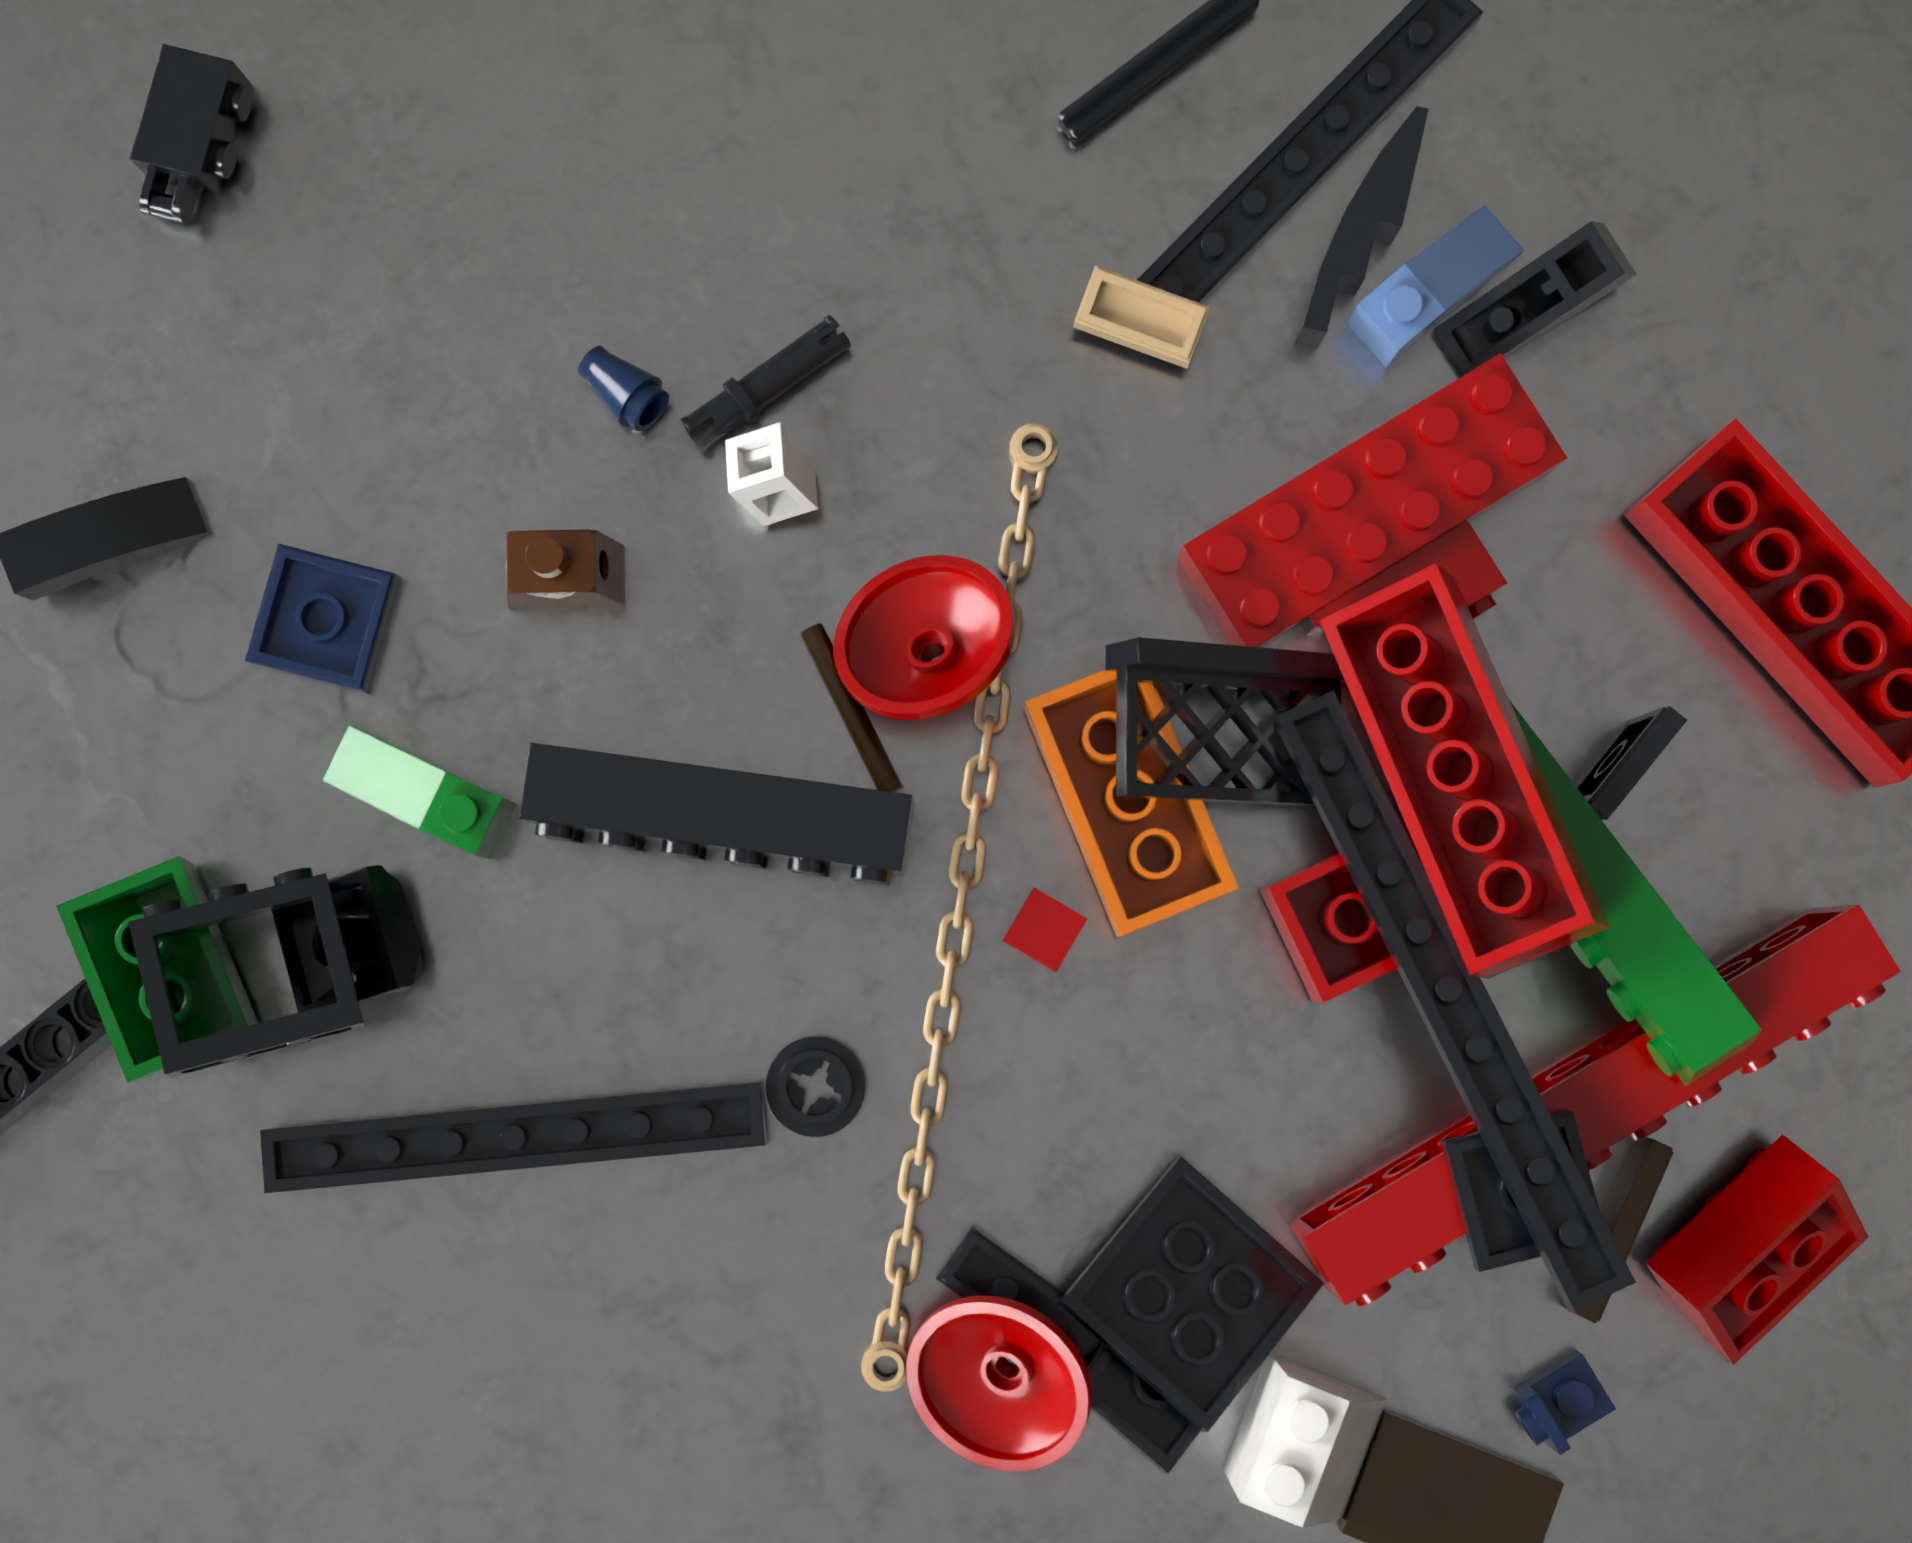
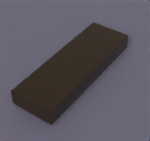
M1648 1137L1632 1140L1601 1211V1215L1625 1262L1674 1153L1672 1152V1147ZM1611 1294L1572 1312L1593 1323L1600 1322ZM1562 1299L1560 1306H1562V1307H1564V1308L1567 1309V1307H1566V1305H1565V1303H1564V1301H1563V1299Z

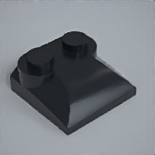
M382 865L365 866L328 879L359 1003L386 994L405 991L413 986L421 971V954L405 893L400 882L392 874L388 873ZM310 901L272 911L298 1013L337 1003L313 902Z

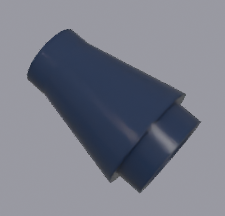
M602 346L592 348L581 360L578 367L579 375L588 381L621 426H632L637 431H643L652 426L663 414L669 401V394L662 388V380L611 354Z

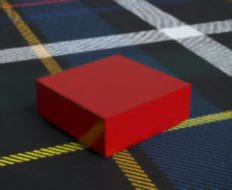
M1034 887L1005 935L1003 942L1052 971L1057 972L1087 918Z

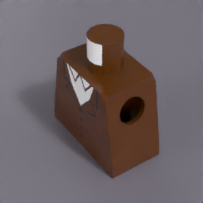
M590 529L506 532L508 608L625 607V546L597 530ZM599 559H602L603 562L602 577L599 570Z

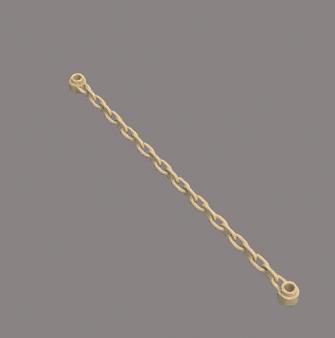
M1038 423L1026 424L1020 427L1013 434L1009 444V458L1014 466L1011 491L1013 496L1020 501L1017 523L1008 526L1003 533L998 561L1001 573L1008 578L1006 592L1015 614V639L1010 654H1013L1018 648L1023 623V611L1020 605L1014 601L1017 579L1025 577L1030 572L1036 542L1033 529L1026 525L1029 503L1038 500L1042 496L1046 473L1054 465L1058 453V443L1054 433L1046 426ZM1030 438L1040 439L1045 445V451L1039 456H1029L1023 451V443ZM1022 474L1037 476L1035 489L1032 493L1030 485H1024L1022 491L1020 490ZM1014 533L1017 541H1022L1024 534L1026 536L1023 565L1020 569L1017 561L1011 562L1010 568L1008 567L1011 538ZM1003 669L995 680L976 697L974 722L976 727L983 732L980 754L971 757L966 764L961 790V799L964 805L971 810L968 830L960 834L954 840L952 846L949 878L951 883L958 888L955 910L946 913L940 922L936 945V956L939 962L945 966L942 989L934 991L928 999L923 1026V1034L926 1041L933 1045L929 1068L922 1070L916 1076L910 1106L913 1120L920 1125L917 1147L908 1150L901 1162L898 1195L907 1204L904 1227L895 1230L889 1239L885 1261V1275L894 1285L891 1308L883 1310L878 1315L873 1342L865 1349L861 1361V1372L865 1381L873 1389L881 1392L894 1391L902 1387L907 1381L906 1360L910 1321L907 1314L900 1307L903 1288L912 1284L917 1278L922 1255V1238L913 1229L916 1207L924 1204L929 1199L934 1180L935 1159L933 1154L926 1149L929 1126L937 1124L942 1119L946 1105L948 1080L946 1075L939 1070L942 1047L953 1042L958 1030L961 1001L958 995L951 989L955 968L962 966L968 960L974 930L973 921L964 912L967 889L975 887L981 880L986 855V844L983 838L977 834L980 811L988 809L994 801L998 780V765L989 756L992 734L1002 730L1008 717L1011 689L1009 684L1001 678ZM989 687L992 695H997L1000 689L1002 691L998 720L995 724L992 715H988L985 722L983 720L986 693ZM977 764L978 771L981 773L986 771L987 766L989 767L986 796L983 801L980 793H975L973 799L970 797L974 768ZM964 842L965 848L969 851L974 849L975 844L977 846L974 871L970 879L969 872L962 871L960 878L958 876L961 848ZM952 920L955 929H959L962 926V922L964 923L961 952L958 957L954 949L949 950L947 956L945 954L949 924ZM939 999L940 1005L943 1008L949 1005V1001L952 1004L948 1032L945 1037L944 1030L941 1028L936 1029L935 1035L932 1031L936 1004ZM926 1079L930 1087L935 1086L937 1080L939 1082L936 1108L932 1116V1111L928 1107L923 1109L922 1115L920 1113L923 1084ZM913 1158H915L914 1163L916 1166H922L924 1159L926 1161L923 1189L919 1196V1190L916 1187H912L909 1194L907 1192L910 1165ZM901 1238L903 1246H909L911 1239L913 1241L910 1270L907 1276H905L906 1270L903 1267L898 1268L896 1274L894 1272L897 1246ZM888 1318L891 1327H895L898 1324V1320L900 1321L898 1340L891 1337H883L885 1322ZM881 1356H890L897 1362L898 1370L890 1377L880 1376L874 1368L875 1361Z

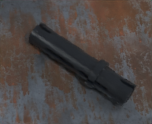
M831 315L824 317L823 321L763 364L757 366L740 380L736 381L733 377L723 383V392L687 417L684 416L680 419L689 435L706 422H712L709 427L694 436L693 441L702 452L706 451L708 446L744 420L749 424L760 417L758 411L774 401L785 391L841 352L851 348L850 341L844 331L825 345L820 343L840 327Z

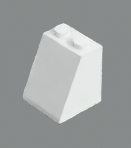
M1270 1352L1264 1360L1223 1467L1239 1502L1302 1528L1341 1520L1387 1400L1384 1397Z

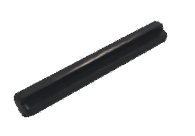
M1208 0L1063 109L1058 116V123L1061 129L1072 142L1082 141L1256 10L1260 0Z

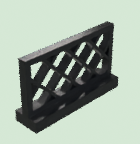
M1141 637L1106 645L1105 671H1117L1116 796L1315 806L1307 788L1294 773L1297 768L1291 756L1284 761L1267 739L1277 729L1274 724L1276 715L1296 707L1306 695L1322 696L1334 690L1341 704V682H1345V679L1333 653ZM1137 682L1151 683L1168 703L1151 722L1137 707ZM1172 685H1180L1183 688L1177 692ZM1200 687H1206L1222 707L1206 725L1203 724L1186 703ZM1227 689H1234L1237 691L1232 696ZM1253 691H1259L1274 709V713L1259 729L1241 707ZM1280 693H1288L1290 695L1284 699ZM1175 714L1195 736L1178 756L1159 734V731ZM1229 718L1233 720L1248 739V742L1233 758L1229 756L1214 737V734ZM1149 744L1166 764L1167 768L1154 783H1137V755ZM1203 747L1222 770L1208 786H1202L1186 767ZM1256 751L1275 772L1261 789H1256L1241 770ZM1175 778H1177L1182 785H1173L1170 783ZM1229 781H1231L1236 788H1230L1225 786L1228 784ZM1284 784L1289 791L1278 789Z

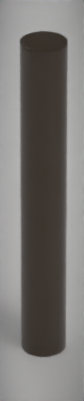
M822 623L805 629L800 635L877 790L898 791L903 788V785L864 707L851 696L840 679L834 662L833 645Z

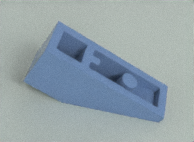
M1484 205L1405 263L1361 300L1346 324L1382 365L1387 368L1521 255L1524 249Z

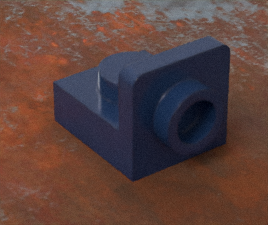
M1577 1350L1513 1389L1523 1405L1515 1414L1527 1435L1536 1446L1545 1441L1559 1455L1571 1449L1567 1439L1616 1409L1584 1355Z

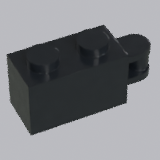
M162 43L129 157L145 174L139 198V206L143 214L187 224L193 216L199 192L219 196L223 179H228L231 176L236 163V146L234 141L240 121H246L253 101L251 83L233 61ZM168 184L177 186L174 196L165 194Z

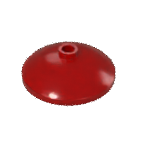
M932 555L901 562L886 569L866 583L854 595L842 613L833 643V656L838 675L848 692L857 702L879 715L894 719L916 720L948 713L977 697L995 680L1003 669L1015 639L1016 624L1013 606L1001 582L989 570L968 559L948 555ZM940 656L936 660L931 661L934 657Z
M970 1296L951 1301L935 1310L924 1321L915 1334L908 1350L906 1360L907 1385L919 1416L943 1444L976 1464L1003 1471H1028L1045 1467L1066 1455L1077 1443L1086 1427L1092 1406V1388L1089 1373L1080 1352L1065 1332L1053 1321L1023 1303L996 1296ZM1006 1358L1012 1360V1361L1015 1362L1017 1365L1011 1364L1010 1362L1007 1361Z

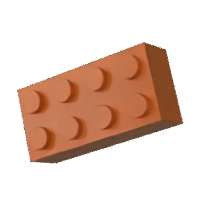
M1102 670L1025 701L1024 712L1116 937H1121L1235 891L1239 887L1203 801L1116 796L1117 671ZM1137 682V707L1150 722L1164 708L1158 691L1151 683ZM1169 720L1159 731V734L1178 756L1182 749ZM1149 744L1137 755V783H1154L1167 768L1166 764ZM1175 778L1170 783L1173 785H1182L1177 778Z

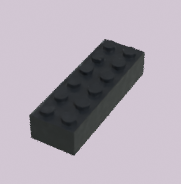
M530 742L519 819L536 824L535 835L544 836L552 840L583 844L584 835L587 832L599 834L598 844L608 845L607 847L645 852L646 841L662 843L661 852L675 857L706 860L707 849L725 851L724 861L734 865L767 869L768 859L776 858L788 860L787 870H791L793 873L829 877L830 866L851 869L850 878L853 881L890 886L891 875L905 876L915 802L911 794Z

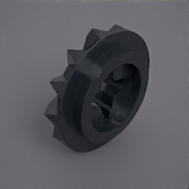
M811 1036L792 1042L774 1058L766 1077V1097L774 1116L787 1129L803 1136L822 1137L840 1131L855 1118L864 1100L866 1081L858 1058L847 1047L833 1039ZM827 1061L830 1064L826 1070L828 1073L826 1084L834 1088L833 1092L841 1095V1099L839 1100L832 1096L830 1099L820 1096L814 1104L810 1105L806 1112L802 1110L806 1102L804 1099L806 1089L799 1084L798 1080L792 1078L791 1074L793 1072L799 1076L802 1074L813 1076L818 1068L821 1069L824 1062Z

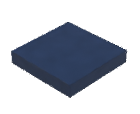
M278 543L245 661L368 694L401 577L395 573Z

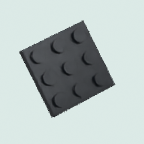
M1183 1157L1175 1159L1058 1301V1304L1201 1432H1208L1325 1283Z

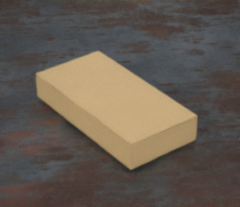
M1095 266L1074 320L1073 328L1188 369L1210 307Z

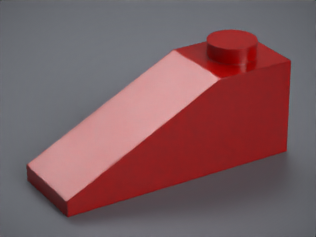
M1466 520L1311 614L1301 624V627L1306 635L1325 634L1320 623L1321 619L1435 563L1455 578L1473 619L1497 605L1491 594L1507 584V581L1469 521Z

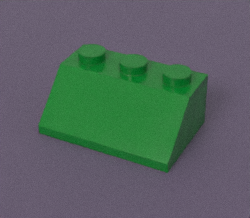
M180 856L56 905L127 1083L164 1072L128 922L144 918L143 908L164 901L181 899L184 908L209 902L194 864ZM218 924L157 939L182 1043L258 1023Z

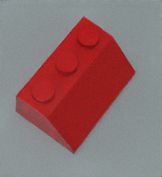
M1782 1134L1768 1148H1762L1757 1151L1747 1162L1745 1170L1724 1190L1711 1194L1701 1206L1700 1212L1678 1233H1673L1663 1239L1656 1248L1654 1256L1646 1262V1265L1663 1291L1720 1353L1734 1365L1869 1236L1840 1179Z

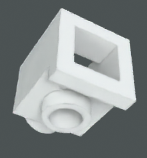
M781 422L725 440L728 493L763 526L818 509L815 467L787 439L786 428Z

